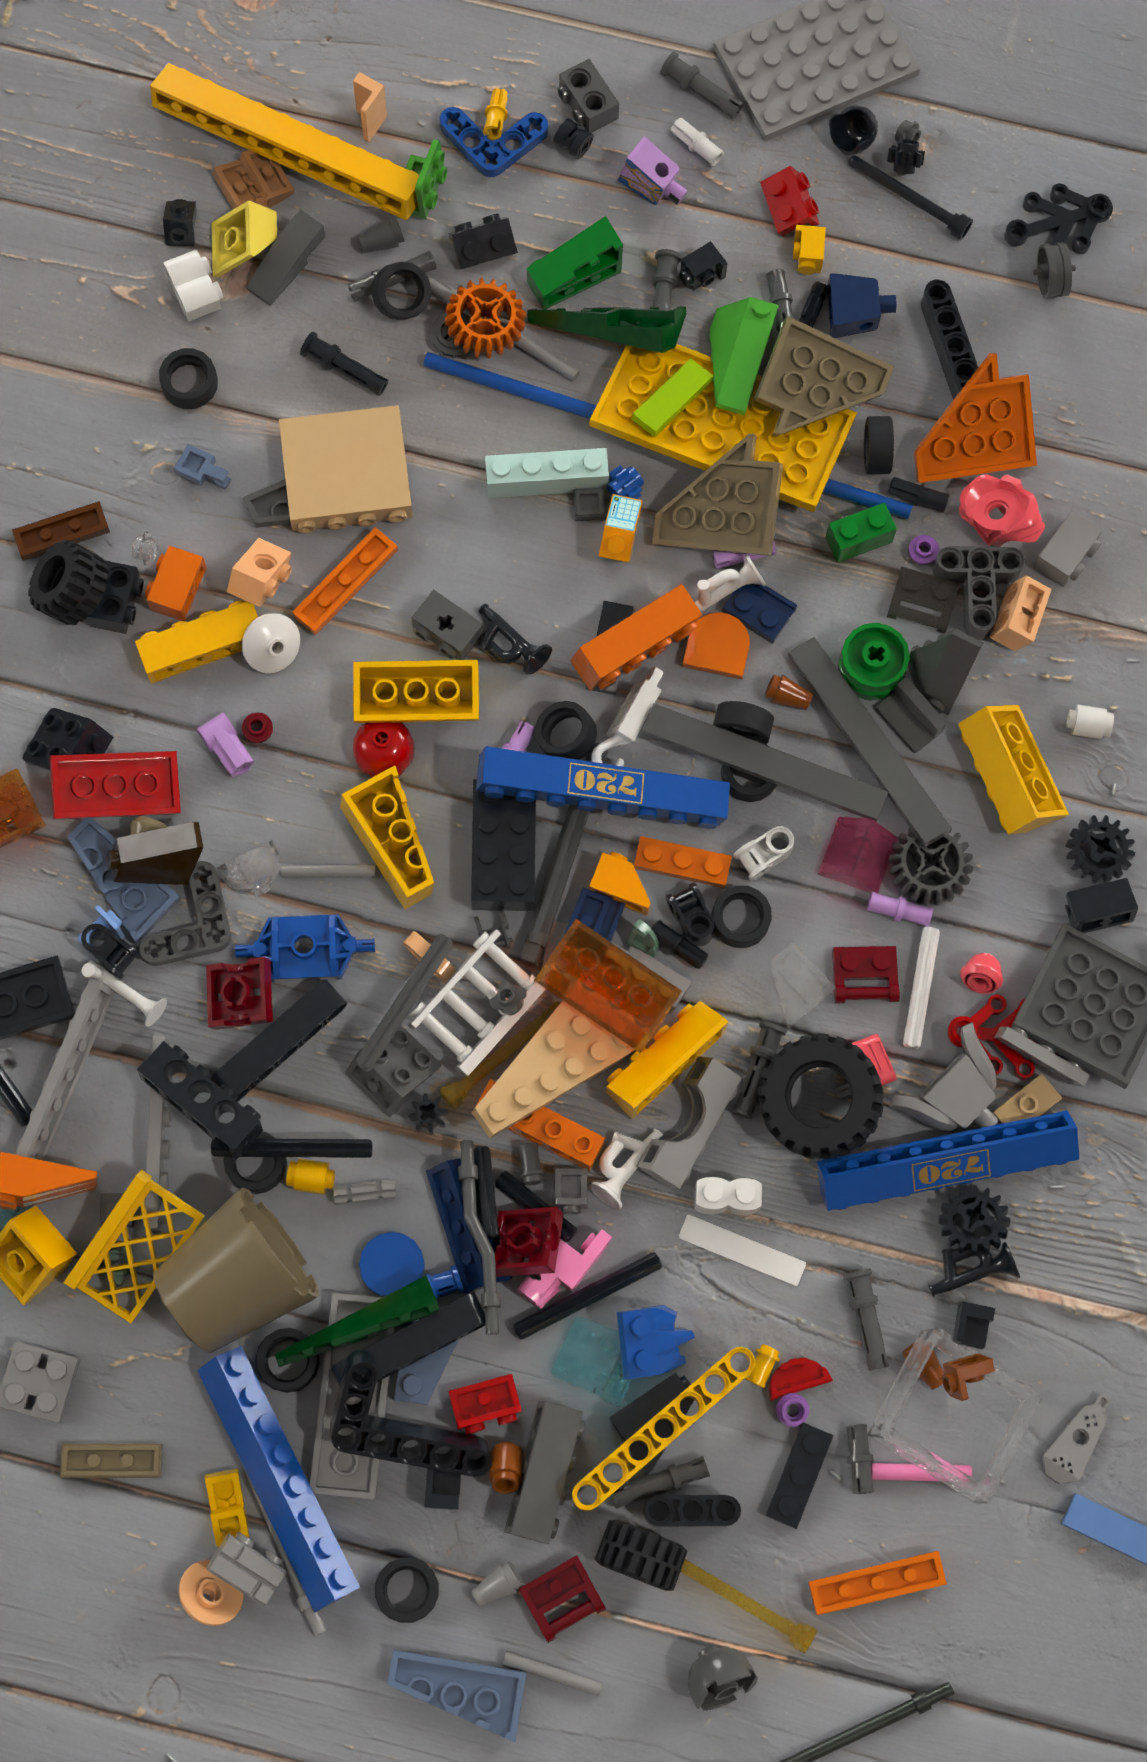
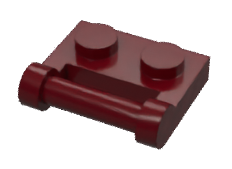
M896 946L833 947L835 1004L845 1003L846 1000L888 999L889 1002H899L900 989L898 984ZM887 980V987L845 988V981Z
M577 1555L519 1588L547 1643L555 1640L556 1634L594 1612L599 1614L606 1610ZM585 1590L589 1600L548 1623L544 1613Z

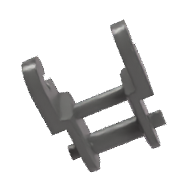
M500 909L503 924L497 930L503 933L504 939L494 941L493 943L498 947L506 945L510 949V943L513 940L512 937L508 938L506 930L509 929V924L504 909ZM476 916L474 921L480 937L486 930H482L479 918Z

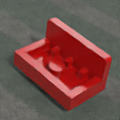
M788 166L760 182L778 234L785 236L794 231L796 225L809 223L812 226H817L820 224L817 217L819 208L815 200L809 195L808 188H810V183L803 172H798L792 166Z
M512 1374L448 1391L458 1431L465 1429L466 1435L485 1430L484 1424L497 1420L498 1426L517 1421L516 1415L522 1413Z

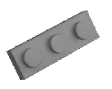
M1000 1027L994 1037L996 1040L1075 1086H1085L1090 1075L1082 1070L1083 1067L1067 1058L1064 1060L1055 1055V1052L1050 1047L1037 1044L1028 1039L1027 1033L1020 1028Z

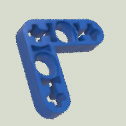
M449 107L440 115V128L442 133L481 174L486 177H496L547 137L548 120L541 113H529L505 131L499 139L491 141L487 136H484L483 131L461 109ZM451 119L453 122L458 120L459 129L453 123L448 125V120ZM532 124L535 127L540 125V131L537 129L530 131V125ZM468 137H476L479 139L480 144L470 148L464 144V141ZM515 139L521 143V147L517 150H509L506 148L505 143ZM486 157L490 161L496 159V165H493L492 163L486 165Z

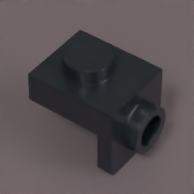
M184 199L166 201L163 227L165 244L167 246H194V225L197 214L196 201H186Z

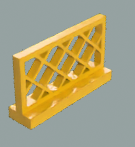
M142 1169L128 1186L63 1282L73 1290L77 1287L130 1324L156 1288L154 1279L152 1282L139 1284L135 1267L152 1264L155 1272L159 1268L158 1263L165 1262L194 1233L205 1216L151 1180L152 1176ZM151 1190L162 1197L165 1210L147 1213L145 1198ZM169 1203L174 1205L176 1208H170ZM141 1207L142 1214L134 1215L138 1208ZM184 1212L192 1217L194 1221L188 1229L175 1231L171 1214ZM166 1215L169 1232L152 1235L149 1218ZM143 1219L146 1236L129 1239L128 1223ZM121 1233H122L124 1240H122V1241H117V1239L119 1238V1236H120ZM183 1235L177 1244L176 1236ZM170 1237L173 1252L168 1256L156 1257L153 1240ZM148 1241L151 1259L134 1262L131 1244ZM125 1246L128 1263L111 1266L109 1256L111 1248ZM104 1260L106 1267L98 1268ZM130 1268L133 1285L116 1288L113 1271ZM107 1272L110 1289L98 1291L89 1285L88 1282L94 1274ZM147 1288L141 1297L140 1289ZM134 1290L137 1304L132 1312H129L119 1305L117 1293ZM106 1295H112L113 1300H111Z

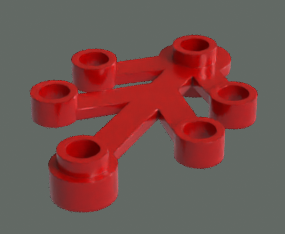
M999 994L992 995L987 1000L986 1005L971 1018L959 1016L950 1022L947 1028V1035L950 1042L955 1046L962 1048L961 1037L957 1033L958 1028L973 1022L979 1041H992L1014 1066V1074L1018 1079L1028 1080L1035 1072V1066L1030 1060L1025 1059L1020 1053L994 1038L1000 1027H1011L1025 998L1018 1004L1017 1009L994 1028L980 1026L992 1015H999L1005 1010L1007 1006L1006 999ZM991 1001H1000L1002 1008L999 1010L992 1008ZM981 1043L990 1061L998 1065V1071L995 1073L996 1076L999 1075L1003 1069L1002 1061L998 1057L992 1056ZM1019 1066H1028L1030 1073L1023 1075L1019 1071Z

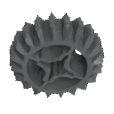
M910 827L908 835L903 833L899 835L898 840L900 843H893L891 850L895 854L889 855L888 862L894 864L889 868V874L899 875L893 880L894 886L904 885L900 892L901 895L904 896L910 891L913 893L911 897L912 902L915 903L920 896L923 897L924 906H928L931 898H933L936 906L942 904L943 897L948 902H951L954 899V893L962 894L964 891L962 885H968L971 880L966 874L972 873L974 867L968 864L973 859V855L963 853L969 846L968 842L958 843L961 837L960 833H955L953 837L947 834L933 842L940 845L936 849H928L923 845L919 846L918 844L921 842ZM907 852L913 855L912 859L918 867L913 876L907 867ZM948 853L952 856L955 864L954 877L948 872L949 868L944 862V858ZM939 856L935 866L933 865L922 872L926 862L934 861ZM925 879H933L943 884L930 886L921 882Z

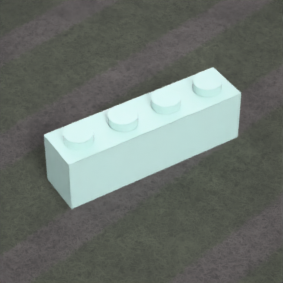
M607 448L485 456L488 498L573 493V489L604 487V491L608 490L606 484L609 483Z

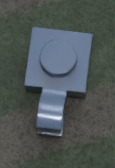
M187 444L173 468L175 474L201 486L205 479H208L216 486L226 489L231 481V478L227 476L229 474L227 470L214 465L216 462L214 455Z

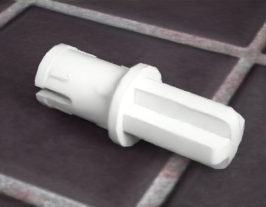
M679 118L673 123L671 132L689 146V151L698 153L712 167L722 159L724 151L707 139L704 131L699 132L683 118Z

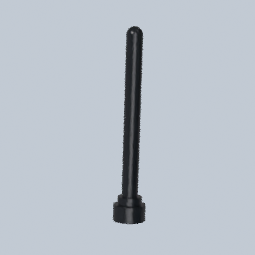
M853 155L849 158V165L948 225L947 229L951 231L950 234L957 239L962 240L970 230L973 219L967 215H959L957 213L953 215L860 157Z

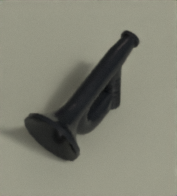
M488 604L480 607L478 612L483 614L489 624L484 631L485 633L481 636L482 638L478 641L477 648L488 652L495 660L504 664L513 663L523 656V671L528 675L537 672L544 666L552 653L550 645L536 646L530 644L499 614L489 608ZM498 631L511 642V650L504 651L493 641Z
M1006 1242L1002 1243L1001 1250L994 1259L990 1251L988 1255H985L982 1249L977 1250L976 1257L979 1258L980 1264L959 1274L956 1273V1262L972 1257L971 1249L966 1248L964 1253L960 1254L959 1248H948L942 1250L945 1279L932 1286L931 1284L928 1286L932 1296L935 1297L937 1294L954 1290L993 1274H1008L1016 1279L1020 1278V1274Z

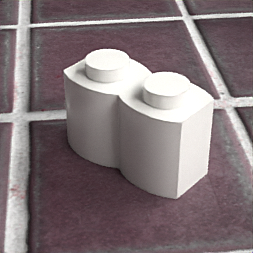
M193 250L163 262L167 278L188 322L221 309L220 299L224 298L218 282L212 283L208 275L212 273L206 256L200 257L198 251Z
M706 1177L699 1179L695 1184L694 1209L700 1213L719 1214L728 1211L735 1215L747 1216L759 1212L762 1206V1183L754 1179L740 1178L728 1182L718 1177Z

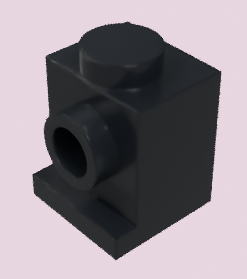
M710 241L681 259L679 276L683 284L687 288L691 287L694 291L700 286L706 287L710 285L717 276L720 280L724 279L728 263Z

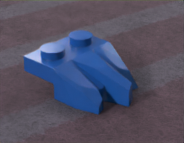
M657 1305L617 1312L624 1379L664 1374L686 1363L685 1356L680 1355L678 1345L695 1338L692 1330L675 1329L676 1311L665 1305Z

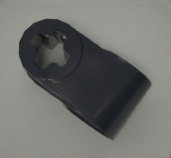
M696 883L689 884L688 889L675 895L667 894L665 898L674 918L678 921L683 933L687 935L686 939L699 947L707 945L713 938L715 923ZM701 923L708 928V931L704 934H697L691 927Z
M94 923L88 925L82 932V946L120 980L124 977L123 972L135 958L139 959L141 957V954L120 937L118 938L101 924ZM94 929L101 931L105 937L104 943L99 947L90 946L86 940V935L89 931ZM122 953H125V956L116 965L115 962L117 961V959L122 955Z

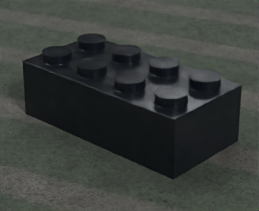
M473 779L472 910L499 911L504 909V911H535L536 800L534 802H520L516 800V797L504 795L502 798L487 797L485 792L476 791L477 779Z

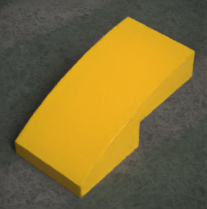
M238 1468L206 1474L205 1483L211 1509L210 1516L216 1547L221 1545L228 1533L235 1537L240 1532L250 1538Z

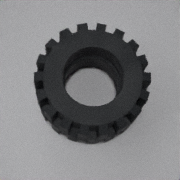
M63 540L62 542H56L53 547L50 546L45 554L40 557L32 572L33 574L29 582L30 588L28 590L31 605L34 606V609L68 626L70 624L72 626L77 625L79 621L83 622L88 615L95 611L96 606L102 600V595L105 593L108 581V574H106L108 567L105 564V560L73 541Z
M609 1520L595 1560L599 1565L664 1591H673L688 1551L683 1545L620 1520Z

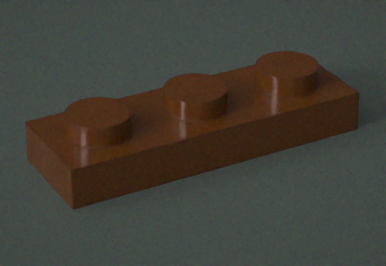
M100 501L12 529L20 556L25 561L45 554L46 550L50 546L53 547L58 541L69 540L80 543L110 533Z

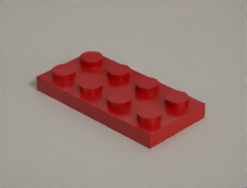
M177 751L53 755L49 757L53 820L174 815L181 813Z

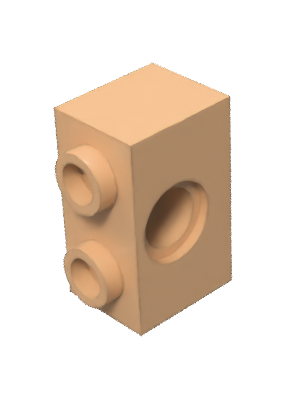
M258 538L233 566L227 592L260 607L268 597H274L281 582L285 583L288 580L292 571V566L289 565L292 552Z

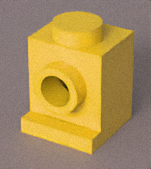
M796 225L793 240V260H798L797 271L805 275L821 273L824 260L826 227Z

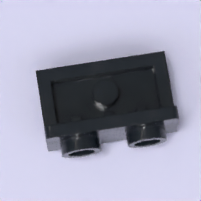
M499 213L483 217L482 224L472 226L470 221L454 226L455 232L448 234L453 242L460 269L518 253L509 218H500Z

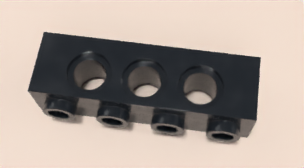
M163 1041L137 1068L141 1080L234 1158L238 1159L263 1132L260 1114L248 1104L245 1107L240 1105L235 1100L237 1098L236 1094L223 1084L219 1087L211 1081L213 1076L202 1065L199 1064L195 1067L187 1061L189 1056L179 1046L174 1045L171 1047ZM176 1073L186 1074V1078L182 1082L173 1083L170 1081ZM206 1092L210 1094V1098L204 1103L194 1101L199 1093ZM230 1112L235 1115L229 1123L218 1121L223 1113Z

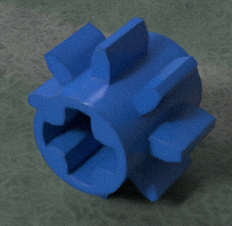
M619 465L609 473L610 482L606 484V487L611 496L615 494L634 499L642 496L640 493L642 489L640 487L644 485V481L635 468L630 466L623 469Z

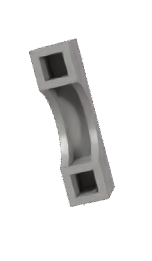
M698 1056L683 1083L690 1095L692 1107L690 1119L686 1127L673 1138L666 1140L651 1139L636 1167L663 1185L680 1189L689 1180L692 1173L691 1168L697 1157L704 1153L711 1132L721 1123L722 1113L728 1102L736 1096L738 1084L742 1077L712 1057Z

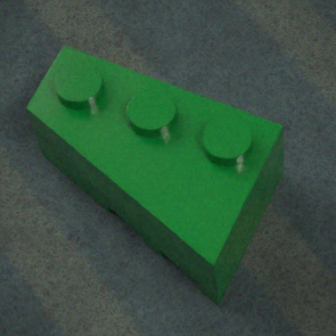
M604 216L543 258L534 261L527 268V283L542 309L546 310L621 273L623 243L608 218Z

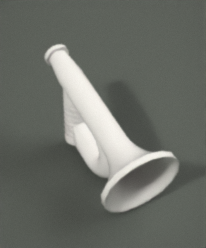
M747 554L745 555L744 564L740 572L734 569H726L708 580H700L697 584L699 600L695 604L702 612L744 585L758 584L766 586L767 584Z
M654 1128L644 1141H640L615 1132L611 1144L600 1158L599 1165L602 1173L609 1180L592 1182L590 1188L593 1193L609 1207L620 1210L622 1208L621 1191L624 1184L638 1168L636 1166L651 1139H662L664 1137L663 1134ZM624 1147L634 1151L622 1167L615 1168L613 1166V1160Z

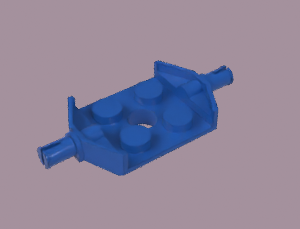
M339 914L269 917L258 940L254 941L253 945H235V958L265 957L271 960L272 983L278 979L338 977L339 980L342 979L353 954H356V952H375V938L356 940L349 933ZM302 938H308L313 942V948L305 954L299 953L295 949L296 943Z

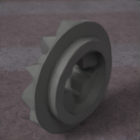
M444 313L436 318L432 324L430 331L431 340L434 348L440 350L443 355L449 354L456 358L458 355L465 353L463 351L464 344L456 346L454 338L448 339V326L445 325L447 314ZM462 313L461 318L464 324L467 325L470 323L471 317Z

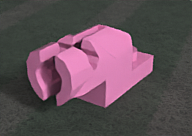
M602 1229L597 1236L591 1233L581 1246V1249L585 1251L582 1255L560 1240L555 1273L536 1274L540 1277L539 1281L526 1277L517 1288V1291L540 1309L562 1290L559 1288L560 1285L573 1292L609 1245L612 1236Z

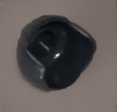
M858 105L843 107L836 111L829 120L830 136L833 144L845 155L863 152L876 139L878 121L873 112L866 107Z

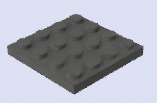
M1064 923L1011 1027L1024 1030L1028 1038L1050 1047L1054 1052L1126 1089L1147 1048V966Z

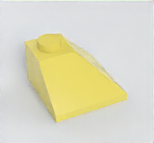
M248 200L211 223L213 276L218 278L255 257L277 239L276 211Z

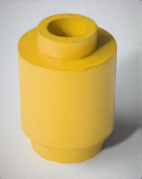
M299 1158L298 1161L290 1160L286 1186L293 1187L295 1191L325 1195L327 1189H333L335 1170H330V1163L302 1158Z

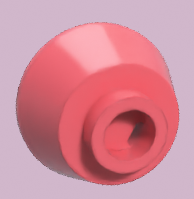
M989 953L974 955L960 972V977L965 986L977 993H992L1000 989L1003 984L1001 964Z

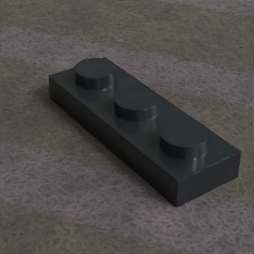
M804 1422L801 1424L769 1504L766 1517L797 1529L834 1435Z

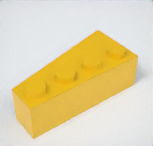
M394 765L341 794L340 809L403 908L407 909L432 895L434 880L423 847L420 844L416 832L417 828L411 817L396 766Z

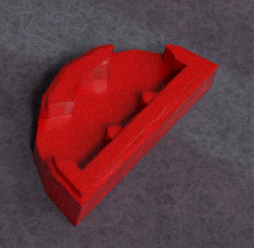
M805 1357L791 1359L781 1364L772 1375L768 1388L770 1401L779 1399L789 1393H798L832 1382L833 1379L828 1370L816 1361Z

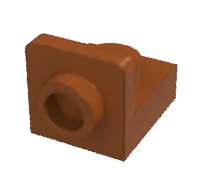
M977 1353L943 1363L944 1375L942 1376V1383L950 1397L960 1401L968 1400L966 1383L981 1381L984 1379L985 1374L995 1372L993 1358Z

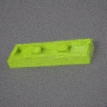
M690 358L633 413L632 420L656 437L713 381L714 375Z

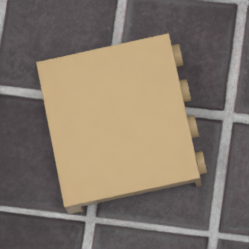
M399 405L279 419L288 507L293 532L311 533L319 528L339 530L353 524L371 526L379 521L389 520L393 523H399L407 518H413Z

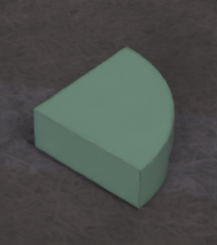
M638 919L632 928L626 944L637 950L640 949L654 958L659 950L658 939L653 930L645 922Z

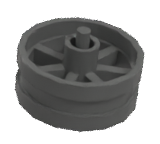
M1065 242L1055 243L1054 245H1040L1037 255V269L1033 270L1034 276L1038 275L1042 296L1044 298H1052L1057 295L1059 297L1069 296L1072 286V271H1075L1076 267L1071 264L1068 246Z

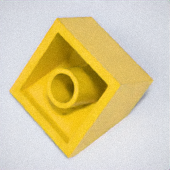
M36 1205L10 1219L0 1232V1278L17 1299L25 1305L60 1276L78 1253Z

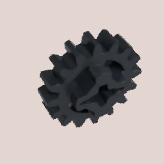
M1093 815L1089 819V824L1081 820L1078 824L1079 829L1073 828L1069 835L1073 839H1069L1065 847L1072 849V851L1068 852L1066 859L1075 860L1071 869L1077 870L1080 868L1082 870L1080 878L1084 879L1089 874L1092 876V883L1096 884L1100 877L1107 883L1112 880V875L1119 879L1123 875L1122 870L1127 871L1132 864L1128 860L1133 859L1136 852L1128 849L1134 845L1135 841L1133 839H1126L1125 836L1130 830L1127 828L1121 831L1118 828L1120 825L1119 820L1110 824L1109 817L1105 815L1102 821L1098 822L1097 817ZM1093 831H1103L1104 833L1095 834ZM1099 845L1104 847L1102 854L1096 851ZM1081 850L1084 851L1086 860L1084 859ZM1107 865L1108 868H1098L1096 866Z
M973 1185L972 1192L967 1193L965 1188L961 1187L959 1197L950 1193L948 1198L949 1204L942 1203L941 1212L943 1214L939 1215V1224L944 1226L941 1228V1236L950 1235L948 1246L951 1247L957 1243L960 1245V1254H963L967 1248L971 1249L972 1257H976L977 1250L982 1249L983 1253L988 1255L990 1245L999 1249L1001 1245L1000 1238L1006 1239L1008 1236V1230L1006 1229L1010 1226V1218L1006 1217L1008 1206H999L1001 1201L1000 1195L994 1198L989 1197V1188H986L982 1194L978 1193L977 1185ZM987 1208L993 1213L994 1217L989 1215ZM979 1214V1220H977L975 1224L973 1223L972 1227L969 1229L970 1222H972L974 1218L976 1219L977 1215ZM954 1225L959 1226L962 1233H960Z

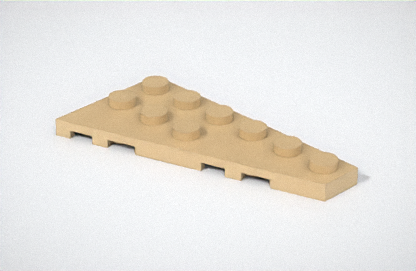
M590 968L471 1112L489 1139L632 1055L644 1045Z

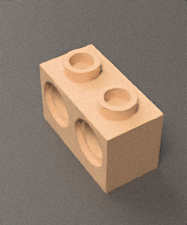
M1027 575L1008 585L990 638L1013 651L1033 643L1052 589Z

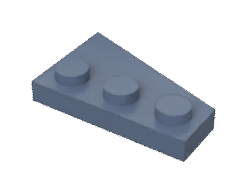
M419 1319L405 1323V1327L418 1321ZM459 1340L398 1371L394 1401L428 1405Z

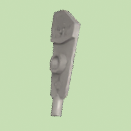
M1100 1393L1093 1405H1084L1042 1455L1044 1471L1047 1477L1057 1484L1075 1482L1081 1479L1106 1425L1107 1418L1104 1412L1112 1401L1110 1398ZM1076 1432L1084 1434L1085 1442L1083 1444H1077L1074 1441L1073 1437Z

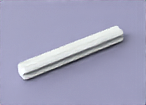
M924 927L922 930L903 1039V1046L909 1049H919L921 1046L940 935L939 929L934 927Z

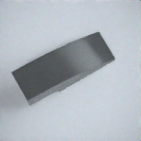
M300 209L263 258L250 280L247 290L271 306L308 264V256L325 238L324 226Z

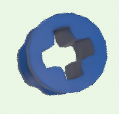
M452 1265L448 1271L433 1276L429 1273L425 1274L437 1302L439 1297L454 1292L464 1293L456 1265Z

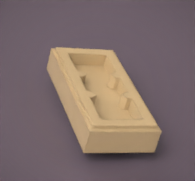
M1040 1074L996 1109L993 1114L998 1118L999 1124L1043 1115L1058 1103L1062 1097L1045 1076Z

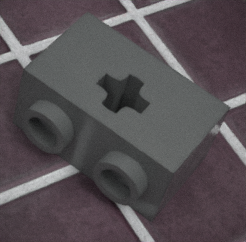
M434 589L411 617L414 633L425 642L429 640L439 646V651L450 659L455 657L458 660H464L484 633L482 622Z

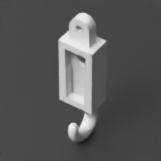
M652 667L643 681L632 686L606 733L609 739L601 742L593 749L591 762L602 763L601 755L603 752L616 746L626 745L635 740L653 704L662 691L657 687L663 675V671L658 667ZM619 758L616 761V766H624V760Z

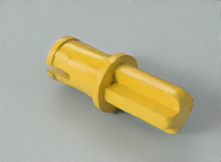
M495 88L492 91L490 105L485 109L486 123L483 134L484 136L488 134L487 138L491 140H497L501 137L503 122L508 116L506 109L508 92L505 89Z

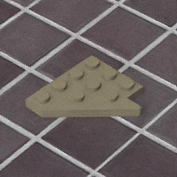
M788 316L783 321L754 400L781 412L772 436L778 437L882 396L886 391L894 366Z
M748 434L656 513L652 544L772 556L783 464L754 461L757 436Z

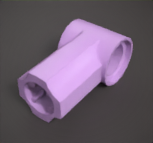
M223 712L197 728V732L211 752H215L231 777L240 776L254 764L253 759L238 739L235 728Z

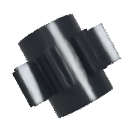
M899 139L897 140V146L892 145V148H889L887 162L894 163L893 171L914 174L915 167L920 168L923 165L925 151L918 150L919 142Z
M424 1094V1101L420 1103L416 1101L411 1102L413 1108L416 1109V1113H411L408 1117L411 1121L418 1120L415 1128L416 1132L425 1128L429 1130L430 1135H433V1128L436 1126L445 1128V1123L441 1120V1116L449 1113L448 1109L439 1108L441 1097H437L435 1101L428 1099L427 1094ZM433 1108L435 1118L428 1117L424 1121L422 1111L429 1112Z

